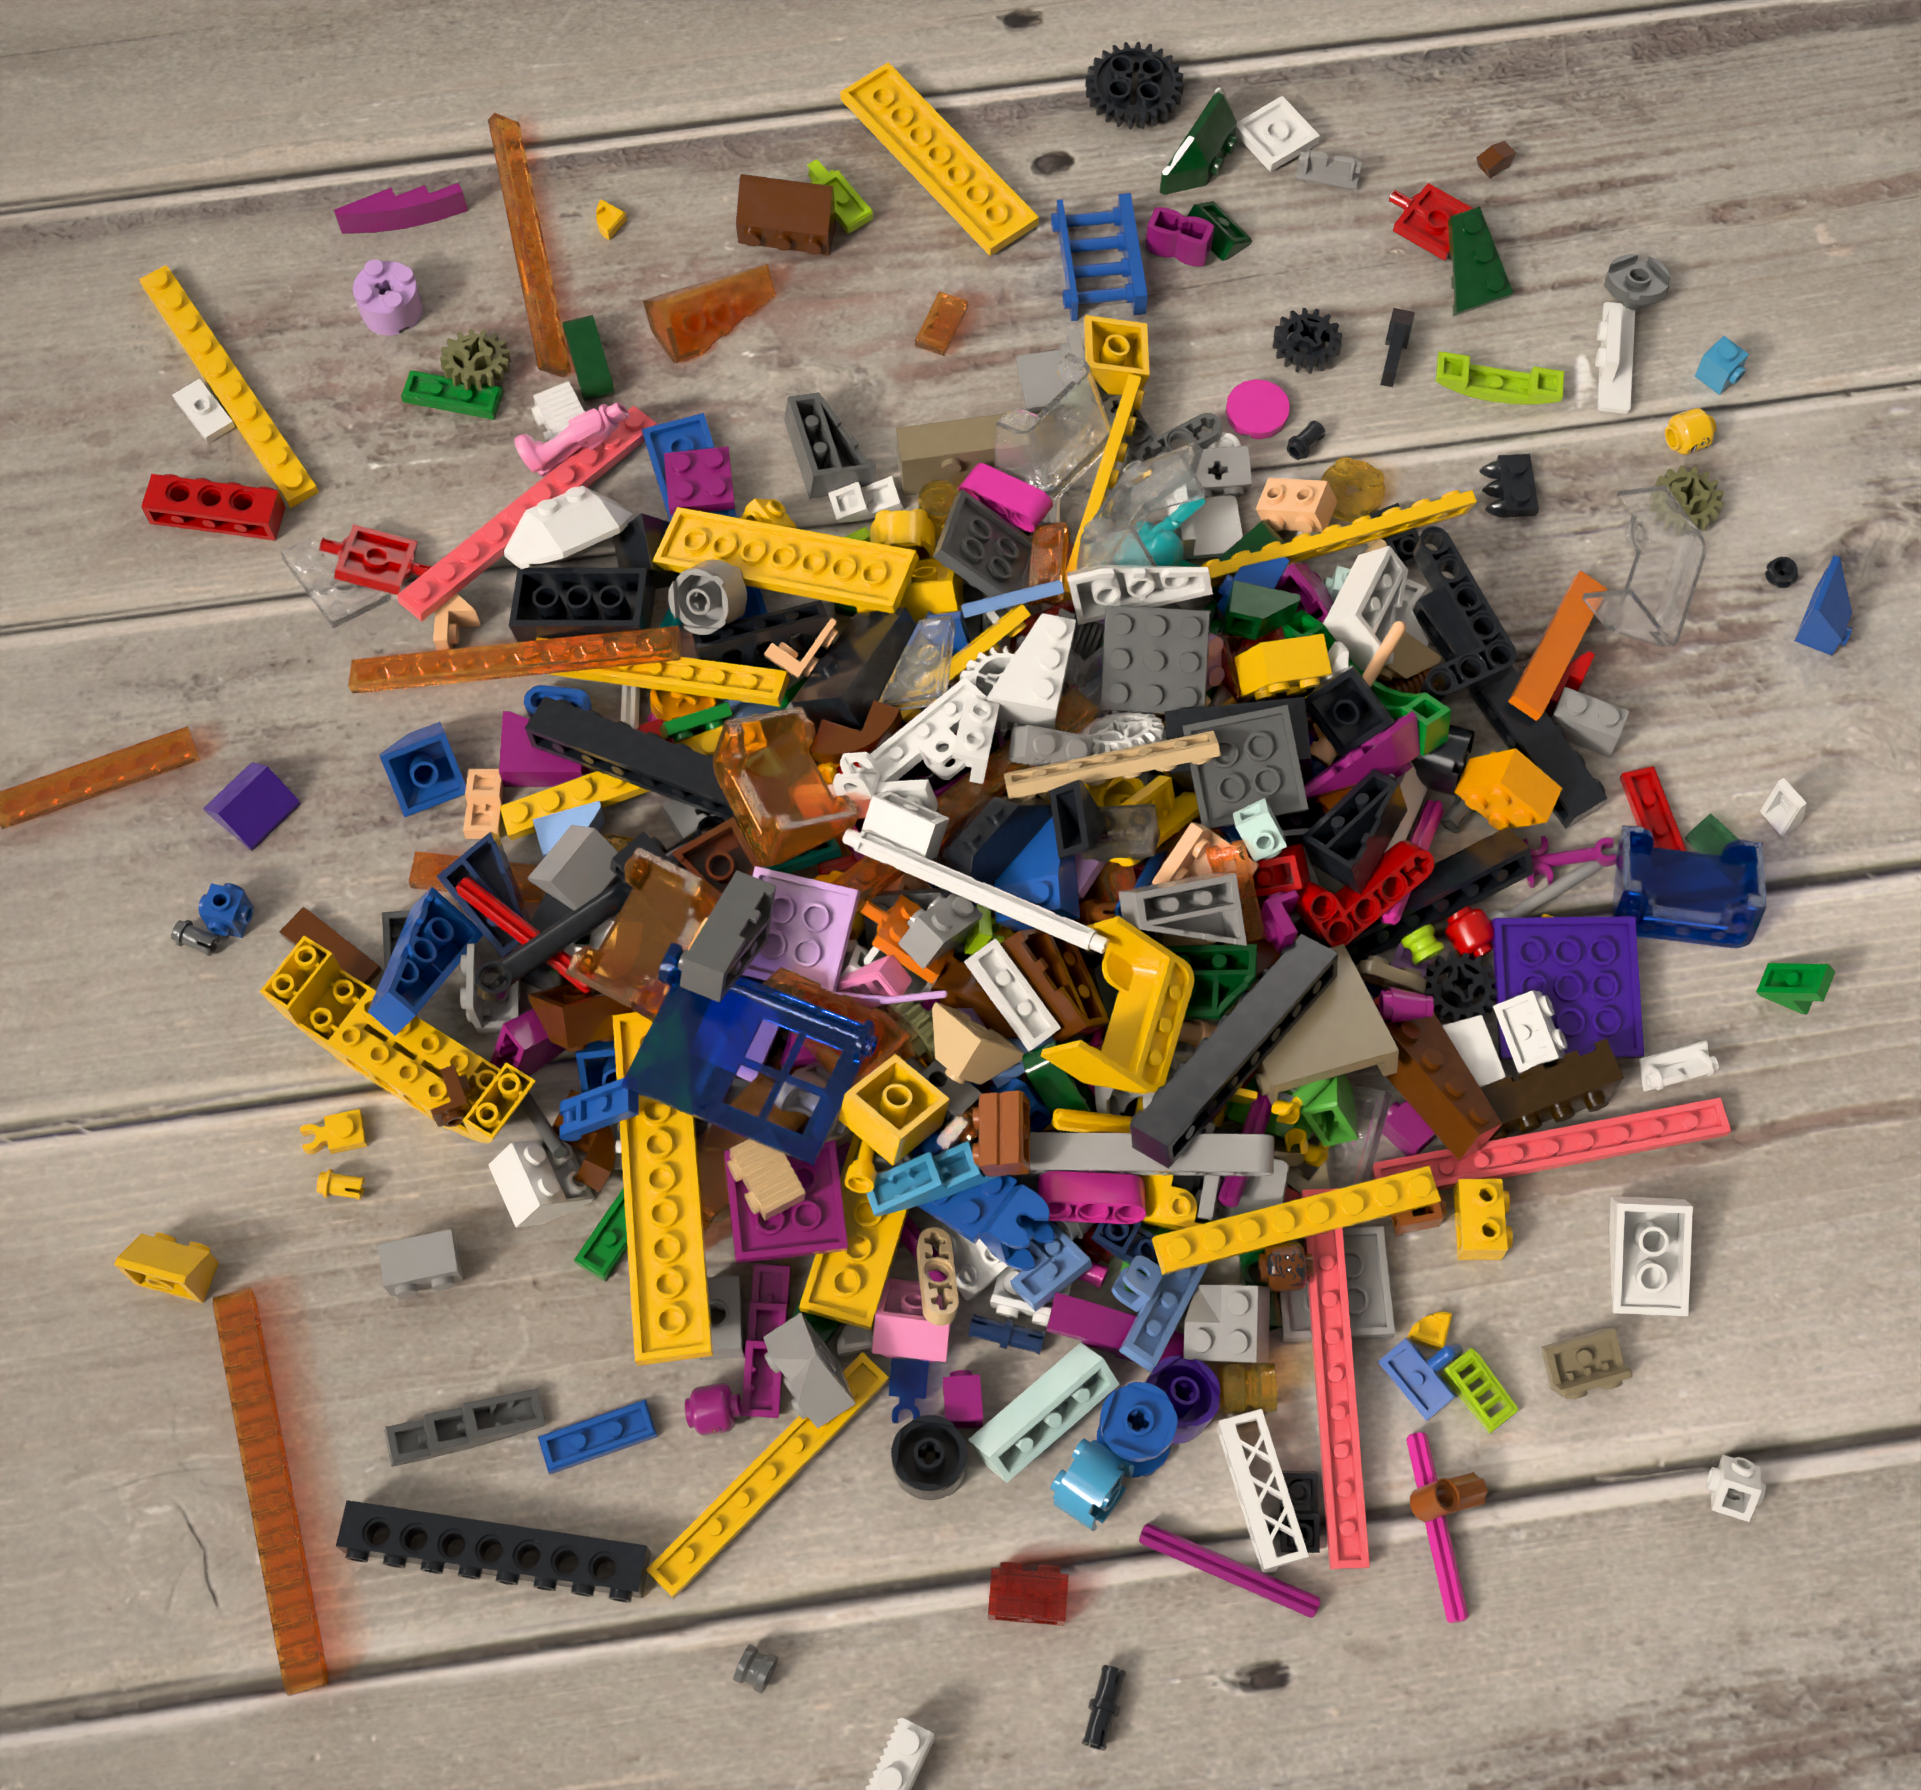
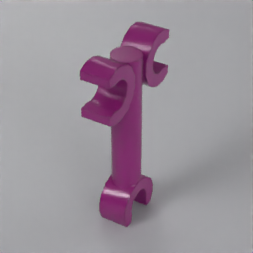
M1541 836V847L1537 850L1530 849L1534 874L1527 877L1528 886L1534 888V877L1538 874H1543L1547 877L1548 885L1553 883V870L1550 867L1597 861L1605 867L1615 865L1616 855L1606 856L1601 853L1604 849L1614 848L1613 838H1602L1595 844V847L1548 854V839L1545 836ZM1527 838L1523 839V842H1525L1528 845Z

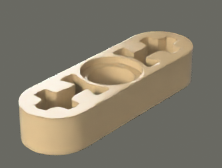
M932 1227L921 1232L916 1249L923 1315L928 1322L937 1326H945L954 1321L959 1305L952 1240L950 1235L943 1229ZM930 1243L936 1244V1248L939 1249L937 1257H932L933 1249ZM935 1270L941 1271L947 1276V1279L942 1282L933 1281L929 1278L928 1273ZM937 1295H943L942 1306L946 1310L939 1309V1306L936 1304Z

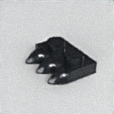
M1530 454L1498 455L1496 461L1486 464L1479 470L1482 475L1488 478L1498 479L1487 484L1482 489V492L1494 498H1501L1491 502L1485 508V511L1491 515L1503 518L1537 516L1539 507Z

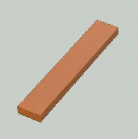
M1581 570L1574 576L1508 701L1535 721L1543 715L1607 591L1606 587Z

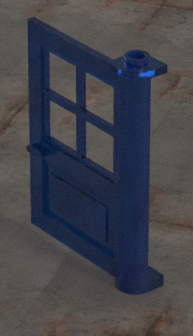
M671 942L658 972V981L669 986L671 985L621 1084L622 1088L814 1166L841 1110L845 1093L851 1089L865 1057L870 1058L877 1047L879 1038L874 1035L875 1027L873 1021L866 1019L864 1024L744 976H740L721 1002H717L680 987L682 971L678 969V964L684 951L681 945ZM763 1020L798 1034L781 1071L745 1057ZM806 1037L842 1051L825 1089L788 1075ZM741 1065L776 1079L758 1117L722 1103ZM784 1083L820 1097L803 1135L766 1121Z

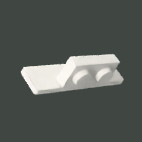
M1605 302L1602 309V321L1598 325L1597 340L1601 341V346L1597 350L1595 366L1599 367L1597 409L1604 412L1628 414L1631 409L1635 310H1630L1621 303Z

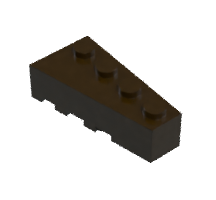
M1607 1038L1594 1043L1595 1049L1590 1053L1580 1056L1578 1051L1575 1050L1563 1055V1059L1554 1063L1551 1068L1547 1069L1541 1063L1520 1074L1517 1081H1514L1512 1076H1508L1480 1087L1502 1122V1125L1489 1141L1507 1138L1509 1136L1508 1133L1521 1130L1522 1133L1534 1131L1542 1126V1122L1552 1119L1556 1123L1566 1121L1575 1116V1112L1587 1109L1588 1112H1594L1606 1107L1624 1078Z

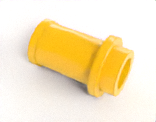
M328 1169L327 1172H320L316 1190L317 1193L323 1194L324 1198L334 1195L361 1200L365 1187H362V1185H365V1177L335 1174L333 1169Z

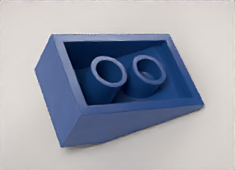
M1050 818L995 880L994 887L1052 911L1061 917H1066L1070 920L1079 919L1076 858L1072 856L1064 860L1059 859L1053 818ZM995 911L996 923L1015 932L1034 929V927Z

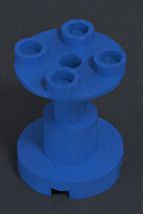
M1146 1382L1129 1383L1127 1386L1114 1390L1106 1398L1100 1413V1424L1097 1430L1096 1441L1134 1465V1472L1131 1478L1151 1476L1165 1463L1169 1456L1170 1445L1177 1430L1178 1420L1176 1411H1174L1173 1405L1166 1393L1157 1386Z

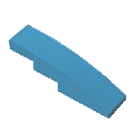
M967 1141L935 1156L928 1152L877 1175L874 1189L866 1194L873 1214L878 1217L953 1195L1000 1176H986L979 1168V1165H975L972 1154L973 1145Z

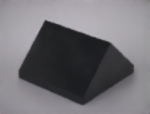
M641 513L629 522L621 533L614 535L613 540L618 568H648L656 589L670 587L680 573L664 570L653 562L670 522Z
M1354 665L1337 671L1305 697L1307 713L1340 757L1395 722Z

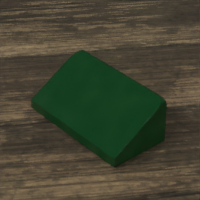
M1214 201L1194 204L1187 217L1192 216L1205 219L1214 225L1211 251L1221 261L1230 259L1252 243L1251 238Z

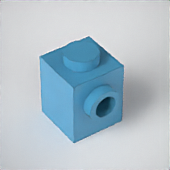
M1723 336L1703 355L1695 377L1720 395L1731 384L1735 385L1743 377L1747 370L1744 365L1749 354Z

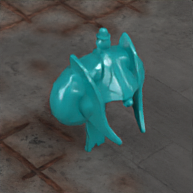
M1200 494L1194 495L1178 506L1177 510L1156 526L1144 520L1130 525L1116 542L1112 554V565L1200 567L1182 559L1184 554L1183 542L1173 531L1205 504L1206 500Z

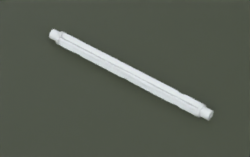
M849 828L843 836V843L854 847L856 852L884 864L894 866L898 870L1087 951L1092 949L1104 954L1108 947L1109 939L1097 934V931L1066 917L1056 915L1052 911L991 885L976 881L972 877L906 849H901L864 831L859 833Z

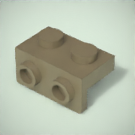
M1612 1327L1541 1346L1551 1390L1566 1399L1584 1397L1588 1394L1587 1390L1597 1387L1601 1389L1616 1388L1623 1384L1622 1380L1633 1377L1632 1370L1624 1365L1616 1329Z

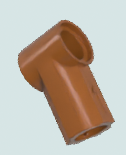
M1474 1472L1449 1479L1441 1478L1415 1489L1410 1495V1506L1414 1515L1419 1520L1430 1522L1445 1515L1484 1505L1488 1489L1484 1479L1479 1478Z

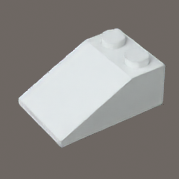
M1611 1196L1609 1239L1613 1313L1688 1316L1693 1206L1685 1199Z

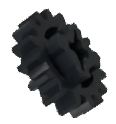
M1303 308L1301 315H1298L1294 310L1290 311L1289 319L1282 316L1279 326H1275L1272 347L1277 349L1276 358L1281 359L1285 357L1284 366L1296 365L1295 372L1297 373L1300 372L1302 367L1307 369L1308 374H1312L1313 367L1324 371L1326 363L1333 365L1336 356H1339L1343 335L1338 332L1339 324H1330L1331 315L1329 314L1323 318L1320 317L1318 309L1313 314H1308V310ZM1292 332L1290 339L1287 340V336ZM1328 342L1327 347L1323 350L1322 348H1324L1325 343Z
M1450 951L1447 960L1439 955L1435 960V966L1428 965L1426 969L1427 976L1423 977L1427 981L1424 995L1433 997V1011L1438 1010L1440 1012L1438 1016L1440 1022L1446 1017L1451 1018V1023L1482 1015L1484 1019L1486 1016L1485 1012L1491 1013L1493 1011V1006L1495 1005L1493 1001H1496L1497 990L1493 989L1495 988L1496 977H1489L1493 969L1491 965L1484 968L1480 965L1482 961L1481 956L1472 961L1469 959V953H1463L1461 958H1457L1455 952ZM1447 972V978L1442 980L1440 984H1437L1439 977ZM1479 994H1483L1481 1001L1473 1006L1474 998H1478Z

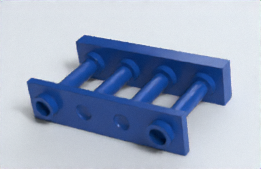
M1131 193L1118 194V207H1113L1112 211L1065 215L1063 199L1057 200L1056 213H1051L1052 232H1058L1067 289L1062 291L1064 309H1070L1071 321H1078L1079 304L1126 300V303H1132L1133 315L1146 314L1148 294ZM1114 224V227L1119 226L1120 233H1117L1116 236L1069 240L1067 228ZM1110 249H1118V252H1123L1124 254L1121 262L1073 266L1071 253ZM1122 274V277L1128 278V284H1125L1123 288L1077 292L1075 282L1077 278Z

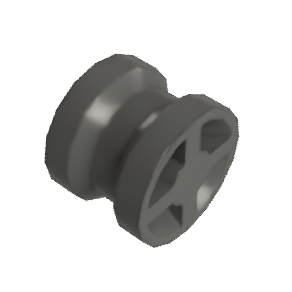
M749 1644L738 1663L733 1680L740 1684L747 1682L753 1685L755 1691L762 1694L773 1675L778 1657L773 1654L765 1656L759 1653L756 1646Z

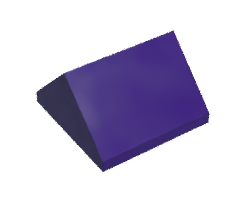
M251 762L203 810L253 851L301 803L268 766Z

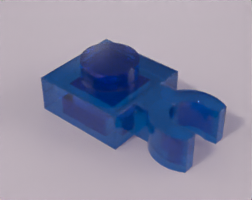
M892 1358L889 1396L899 1397V1404L893 1408L891 1415L893 1423L898 1424L899 1413L904 1409H909L912 1412L913 1419L920 1416V1411L915 1405V1399H926L929 1361Z

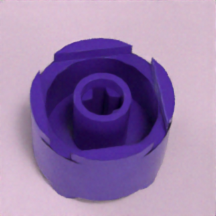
M1182 1356L1167 1357L1154 1367L1145 1380L1146 1383L1155 1385L1163 1390L1169 1397L1174 1411H1176L1178 1420L1177 1430L1170 1446L1186 1443L1198 1437L1215 1416L1220 1405L1219 1394L1221 1390L1219 1381L1214 1372L1197 1359L1191 1361L1181 1358Z

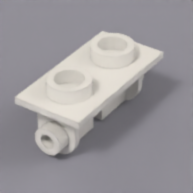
M1706 1040L1639 1059L1644 1092L1653 1089L1661 1090L1664 1086L1703 1075L1711 1076L1714 1071L1719 1069L1717 1059L1714 1056L1709 1057Z

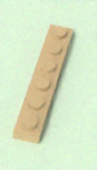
M1214 731L1008 772L1004 773L1009 799L1028 800L1035 797L1037 793L1047 792L1076 780H1081L1089 786H1096L1105 783L1110 778L1121 776L1122 778L1130 779L1140 776L1142 772L1155 769L1157 771H1170L1179 764L1189 762L1204 764L1211 761L1213 757L1221 755Z

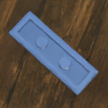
M1057 580L962 604L961 610L963 617L967 618L1062 594L1064 589L1062 581Z

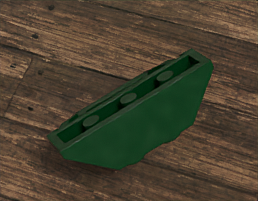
M1218 87L1174 156L1162 171L1161 194L1168 195L1206 186L1213 175L1217 176L1220 173L1226 154H1232L1238 142V137L1235 136L1237 121L1223 88Z
M1247 944V946H1164L1185 960L1191 966L1194 973V986L1184 1020L1220 1019L1256 980L1257 944Z

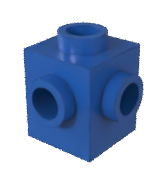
M211 883L207 894L201 897L198 907L199 915L210 932L221 936L230 935L243 938L246 927L252 919L254 909L244 889L231 883H225L224 886Z

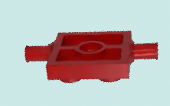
M1427 183L1422 191L1412 198L1405 196L1396 189L1389 198V202L1404 209L1403 214L1394 223L1393 232L1446 261L1450 256L1448 219L1453 215L1473 208L1430 183Z
M353 524L349 536L342 543L323 537L319 546V551L338 555L334 579L394 595L401 592L404 582L410 575L420 577L432 567L414 562L418 541Z

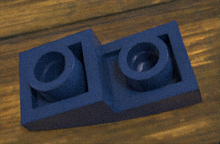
M1140 1222L1135 1224L1099 1223L1091 1237L1100 1246L1129 1265L1136 1256L1146 1257L1159 1265L1152 1238L1156 1235L1140 1227L1142 1224Z

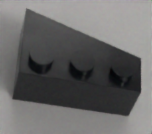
M1376 769L1371 770L1301 837L1310 863L1361 895L1408 811L1400 784Z

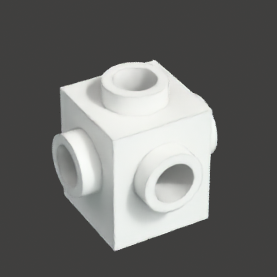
M1722 1455L1718 1468L1711 1467L1706 1481V1489L1711 1490V1509L1750 1522L1756 1505H1761L1766 1490V1484L1761 1482L1760 1466L1754 1465L1745 1458H1732Z

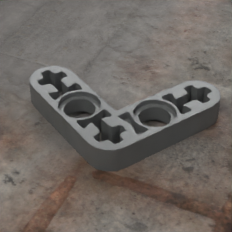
M1122 395L1111 397L1105 404V418L1111 429L1117 413H1114V409L1119 407ZM1135 409L1133 417H1137L1135 429L1141 430L1144 436L1140 440H1131L1126 436L1124 443L1128 444L1127 452L1139 470L1147 475H1155L1180 463L1183 450L1207 449L1211 444L1217 443L1222 434V422L1215 414L1203 413L1156 437L1141 413ZM1206 426L1208 429L1213 428V432L1209 433L1207 430L1202 431V427ZM1182 438L1189 444L1184 449H1175L1171 446V442ZM1151 455V457L1153 458L1157 457V461L1153 462L1151 459L1146 460V456Z

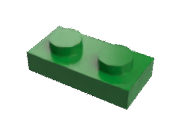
M726 702L666 721L659 727V731L663 740L673 738L674 743L693 737V731L705 728L707 732L725 725L724 721H727L732 716L729 703Z

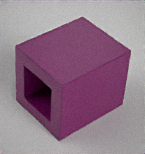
M1396 1101L1382 1116L1385 1121L1380 1132L1406 1157L1420 1154L1437 1137L1407 1101L1402 1105Z
M957 1370L950 1372V1377H942L945 1418L952 1422L957 1429L982 1428L983 1407L980 1374L972 1375L970 1370Z

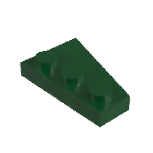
M1480 206L1451 216L1448 219V231L1453 268L1451 286L1454 289V317L1509 298L1514 293Z

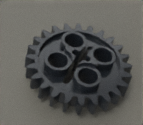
M1125 42L1124 49L1122 50L1113 45L1112 53L1103 50L1102 59L1095 57L1093 66L1088 67L1085 87L1086 98H1090L1089 106L1096 107L1097 116L1106 113L1105 122L1107 123L1112 119H1117V127H1120L1123 122H1128L1129 129L1133 128L1134 123H1139L1141 129H1144L1145 122L1147 121L1156 126L1157 117L1166 121L1168 112L1174 114L1176 105L1181 104L1184 83L1183 73H1179L1180 65L1179 63L1172 64V55L1163 58L1162 48L1152 52V44H1149L1146 49H1141L1140 42L1136 43L1135 48H1130L1129 44ZM1138 66L1136 104L1130 105L1133 67Z

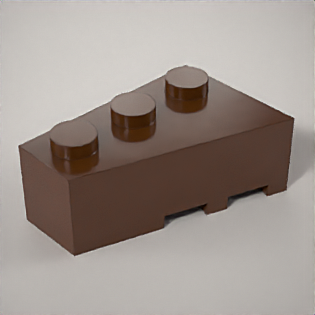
M1036 928L1020 930L1000 943L1061 1027L1051 1035L1054 1040H1059L1062 1044L1082 1040L1110 1022L1078 946Z

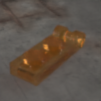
M1065 522L1037 526L1033 531L1029 581L1026 588L1059 580L1062 581L1064 589L1069 528ZM1064 593L1027 602L1028 606L1040 605L1041 601L1049 600L1051 603L1063 601Z
M1243 840L1233 841L1230 846L1220 848L1218 845L1208 847L1206 854L1212 873H1236L1246 943L1265 939L1266 936L1248 853ZM1234 860L1237 870L1226 872L1224 862Z

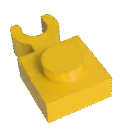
M360 1109L324 1116L325 1126L318 1127L315 1124H306L300 1127V1132L303 1136H316L312 1143L302 1145L306 1154L318 1153L326 1145H328L331 1154L367 1147L363 1115Z

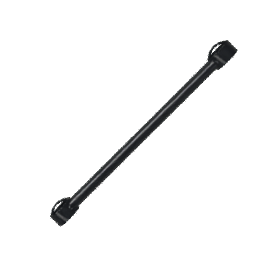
M718 816L703 818L698 823L697 829L668 848L666 855L674 863L680 862L671 852L701 836L702 829L706 827L715 828L725 822V820ZM621 880L498 962L488 961L483 963L477 969L474 979V989L477 995L487 1001L504 999L513 984L633 905L639 899ZM494 972L500 974L487 987H484L479 979L486 973ZM506 981V984L503 988L496 990Z

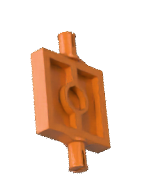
M900 895L893 907L885 912L868 900L860 913L878 924L877 935L872 942L873 946L888 956L893 955L900 964L930 984L934 983L947 963H962L953 957V948L928 967L922 969L898 944L910 928L907 924L908 920L921 907Z

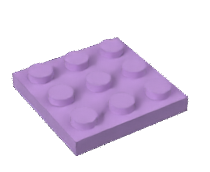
M755 866L753 877L776 885L768 942L742 975L831 996L830 991L836 992L861 892L856 889Z

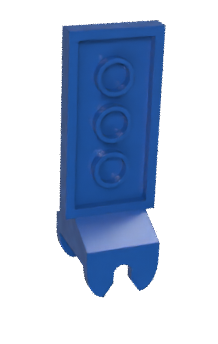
M937 1129L912 1150L913 1159L928 1152H931L934 1156L960 1145V1143ZM1008 1174L1007 1176L997 1177L953 1195L918 1205V1207L972 1243L976 1244L980 1239L994 1257L1017 1270L1029 1271L1036 1267L1031 1252L1025 1249L1031 1245L1029 1240L1033 1238L1039 1243H1054L1055 1240L1054 1231L1048 1223L1050 1211L1046 1202L1041 1196L1025 1185H1018V1181Z

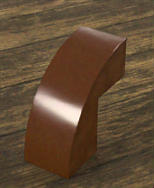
M873 700L862 732L822 719L810 750L814 761L823 764L831 762L834 765H840L844 753L867 752L871 754L899 729L903 720L900 708Z
M947 963L931 987L932 991H947V997L938 998L941 1004L955 1009L973 1008L988 1030L991 1028L1005 1038H1019L966 964Z
M571 1089L566 1099L579 1095L580 1093ZM560 1112L552 1125L558 1136H560V1126L563 1125V1116L560 1115ZM610 1126L586 1133L579 1140L565 1141L569 1145L587 1153L574 1180L601 1192L615 1161L616 1148Z

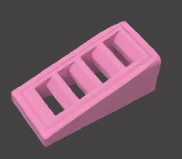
M890 955L840 977L836 992L858 994L853 989L854 986L859 994L898 996L904 994L912 979L893 955Z

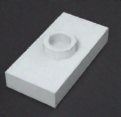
M200 379L172 395L177 405L208 444L235 428L231 418Z

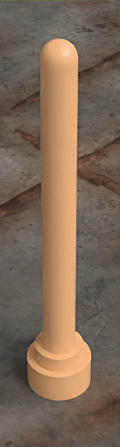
M1396 621L1392 625L1362 674L1370 688L1406 630V625L1402 621ZM1325 736L1324 738L1320 737L1317 742L1313 741L1310 746L1312 757L1326 768L1332 765L1337 756L1336 750Z

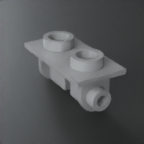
M1307 149V152L1301 151L1296 180L1357 189L1362 161H1357L1356 157L1349 158L1337 155L1334 156V159L1328 158L1329 154L1314 152L1311 149Z

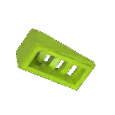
M1473 1347L1447 1366L1441 1374L1442 1378L1489 1434L1519 1411L1518 1407ZM1470 1366L1473 1372L1462 1380L1459 1373ZM1480 1378L1483 1384L1471 1392L1468 1386ZM1490 1390L1494 1396L1480 1405L1477 1399ZM1500 1402L1504 1408L1490 1418L1486 1412Z

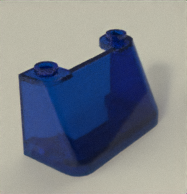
M1622 825L1618 838L1612 917H1635L1636 935L1638 937L1725 948H1741L1752 942L1767 908L1763 842L1738 839L1727 844L1720 856L1653 847L1654 836L1651 831L1640 826Z

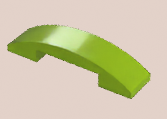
M1438 351L1435 381L1452 391L1480 400L1520 405L1547 404L1562 401L1564 371L1533 366L1530 373L1470 364V356Z

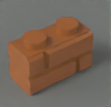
M1021 1091L980 1094L979 1107L973 1108V1124L976 1130L979 1129V1143H974L972 1148L975 1165H979L983 1173L989 1177L1007 1176V1174H1029L1030 1100Z

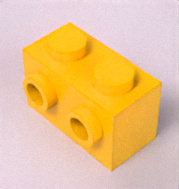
M1458 1179L1453 1188L1458 1260H1502L1508 1248H1512L1513 1244L1512 1227L1506 1226L1505 1213H1509L1510 1196L1508 1191H1503V1180Z

